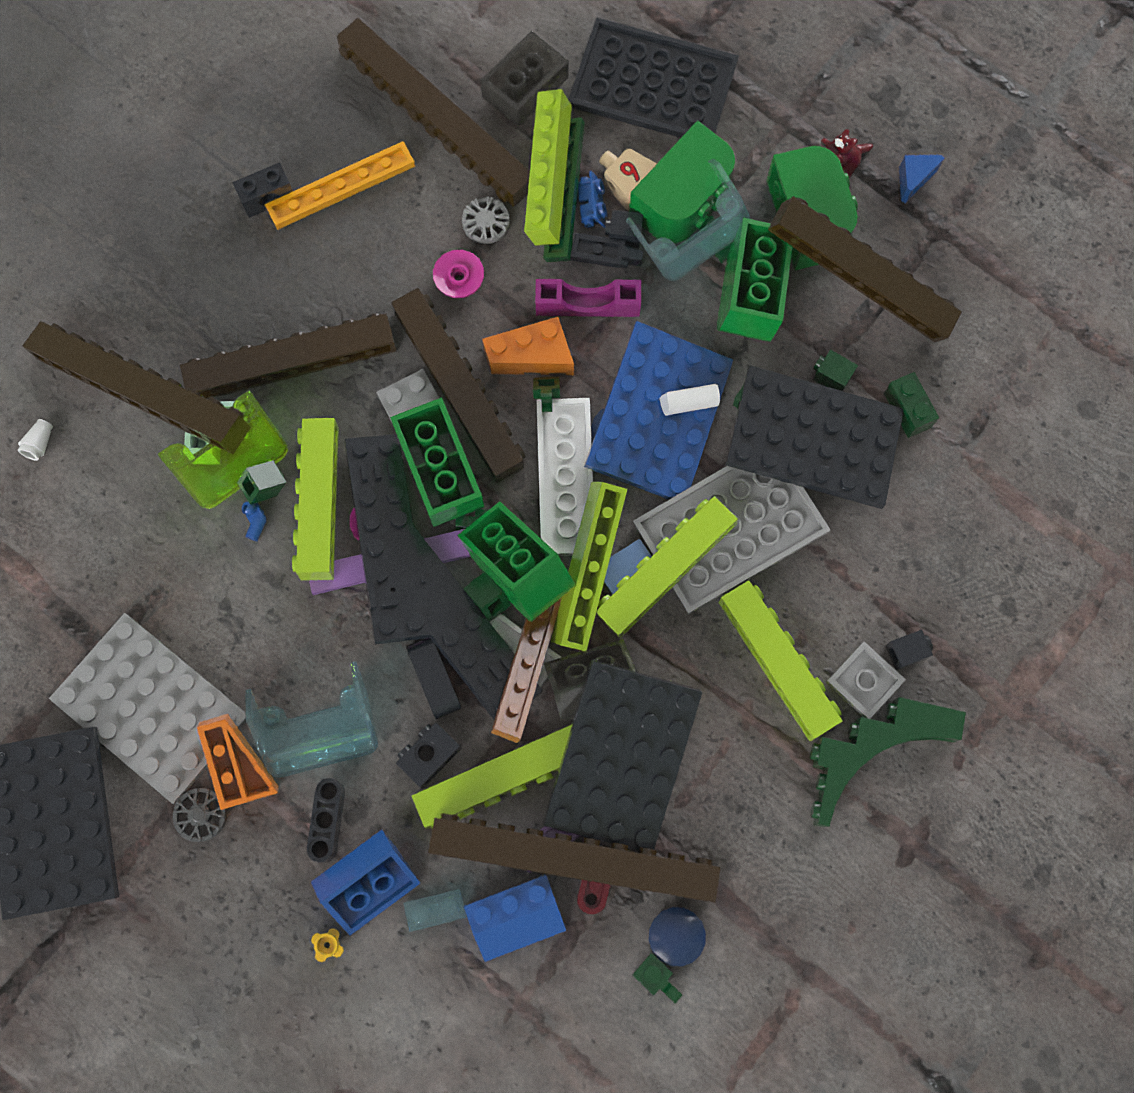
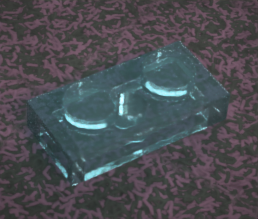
M461 889L403 903L409 932L467 918Z

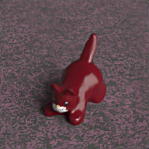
M846 129L836 136L833 141H829L827 138L821 139V144L838 157L844 173H847L850 178L853 172L860 166L862 154L869 152L873 148V144L856 145L858 142L857 138H849L850 131Z

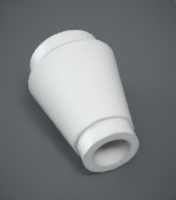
M38 419L19 441L20 447L18 452L26 458L35 461L40 456H44L53 426L45 420Z

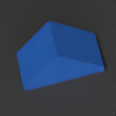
M942 155L904 156L899 167L901 201L906 203L939 170L945 159Z

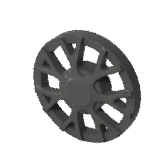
M196 788L187 791L178 799L173 810V823L175 829L183 838L193 842H204L214 838L223 829L227 818V809L221 810L218 807L212 811L208 806L215 799L218 801L216 792L206 788ZM199 793H206L204 804L198 803ZM188 797L193 802L190 809L183 805V802ZM187 812L188 820L179 822V813ZM212 815L221 817L218 826L209 823ZM191 823L195 828L192 834L188 835L184 830ZM206 825L209 835L201 837L199 827Z

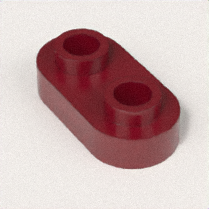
M581 880L577 894L579 908L587 914L601 912L606 905L610 884ZM590 893L596 896V902L592 905L586 902V896Z

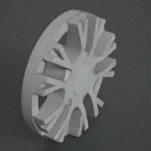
M489 196L472 200L464 209L462 216V225L466 235L473 241L482 244L494 243L503 238L510 225V217L506 207L500 200H494L493 197L489 198ZM487 204L486 208L482 209L479 205ZM491 205H495L492 211L489 210ZM474 207L479 211L478 213L473 210ZM501 209L503 214L496 215L495 212ZM468 214L475 217L474 219L466 220ZM495 226H498L503 230L497 234L493 229ZM478 229L483 231L481 237L474 235ZM486 232H491V238H487Z

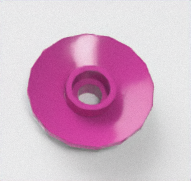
M452 250L443 254L436 261L433 268V281L437 289L444 295L452 298H465L474 294L481 287L484 280V267L480 259L473 253L465 250ZM458 275L464 277L462 280H455V277Z

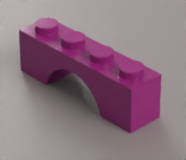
M536 279V316L640 317L641 280H614L610 284L598 288H580L569 285L562 279Z

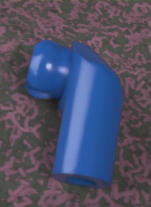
M246 501L241 508L250 522L245 537L258 542L266 524V516L258 503L250 505Z

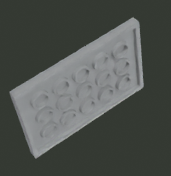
M726 466L633 520V523L652 555H654L658 551L656 546L665 537L669 539L677 533L675 528L685 518L690 520L697 513L695 511L696 507L704 499L710 501L715 496L738 518L737 525L673 587L689 615L830 532V528L804 487Z
M126 613L120 617L49 698L83 728L97 727L99 742L172 804L177 803L178 799L189 790L208 767L197 730L199 722L228 714L238 729H240L250 718L246 712Z

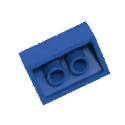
M380 830L312 880L311 884L320 903L350 936L418 886L420 881L397 847L384 831Z
M547 875L464 906L473 935L485 962L566 931Z

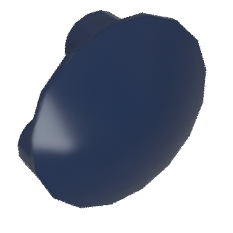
M672 907L662 910L653 919L649 928V943L652 952L660 961L670 966L682 967L693 963L701 955L706 943V932L702 921L694 912L685 908Z

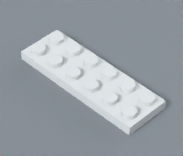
M590 398L552 399V412H542L541 399H538L537 429L541 539L558 556H572L590 484L593 482V470L584 467L591 448Z

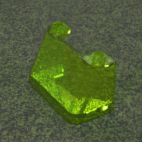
M249 390L238 397L232 407L245 415L244 420L251 427L233 455L212 444H207L195 454H192L185 445L180 443L172 444L158 453V456L191 497L203 508L216 507L241 488L237 482L246 468L272 460L276 464L288 452L286 441Z

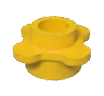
M332 928L328 933H315L312 936L311 942L314 944L317 961L324 962L328 957H340L343 954V947L340 946L338 940L340 933L337 929ZM326 942L330 943L329 948L325 947Z

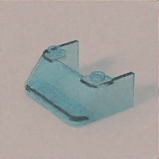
M713 158L708 162L726 189L717 198L716 209L720 217L676 247L668 238H658L648 244L631 218L626 220L662 276L667 280H679L732 243L743 217L751 219L739 192L722 165Z
M357 661L351 662L353 685L343 688L340 692L341 705L287 719L283 709L276 706L259 709L252 690H245L246 722L270 775L286 777L369 755L377 749L378 739L367 690Z

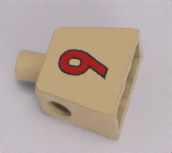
M626 149L619 157L608 150L599 161L600 164L607 168L604 173L605 186L629 212L631 191L657 163L632 149Z

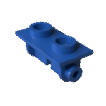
M589 171L590 179L582 177L578 184L579 201L581 203L588 201L587 204L580 205L581 223L586 228H592L594 223L598 222L605 228L607 208L602 196L605 193L604 183L602 179H598L592 171Z

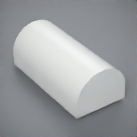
M711 384L663 394L660 397L663 413L667 416L717 407L720 403L718 385Z

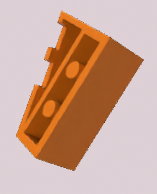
M558 317L482 339L484 353L491 374L524 375V373H541V375H549V373H566V375H574V362Z
M228 714L199 722L197 730L221 810L278 793L279 785Z

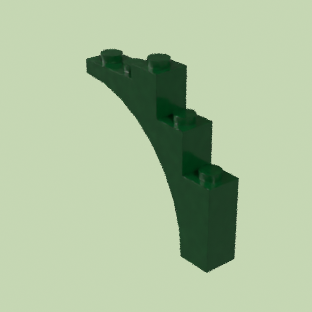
M898 697L888 704L886 719L889 720V723L860 717L855 720V723H851L848 732V739L852 740L851 743L825 737L818 739L817 743L812 744L810 759L814 760L813 767L823 769V773L818 774L816 781V790H820L818 801H814L811 808V818H814L813 825L824 828L830 827L836 803L846 784L859 768L876 754L892 746L910 741L938 740L954 743L962 740L966 712Z

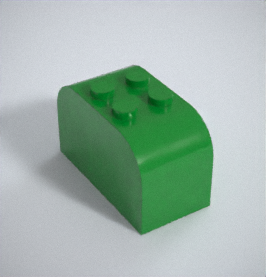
M697 120L631 191L629 212L643 214L642 227L660 241L679 243L688 239L697 229H703L705 226L704 222L713 211L718 212L726 201L725 198L729 191L735 166V155L732 148L727 142Z
M810 146L773 155L766 182L776 213L784 201L793 196L801 198L808 203L810 208L825 214L832 223L847 229L852 236L858 219V204L856 197L851 195L849 176L847 173H844L838 157L829 149L820 146ZM792 247L791 260L795 271L819 265Z
M744 217L732 241L726 262L717 320L718 331L771 342L783 322L792 246L768 230L771 225L770 223Z
M442 397L390 417L433 527L484 508L482 494Z
M500 501L457 535L480 570L488 574L504 592L507 599L530 622L534 621L575 587L571 575L558 554Z

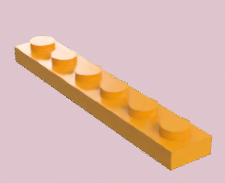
M404 141L273 200L265 204L278 230L415 167V163Z

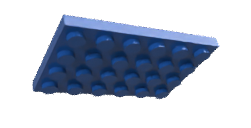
M636 321L584 467L668 500L690 488L717 407L666 416L661 407L660 397L671 391L716 384L718 385L721 398L733 359Z

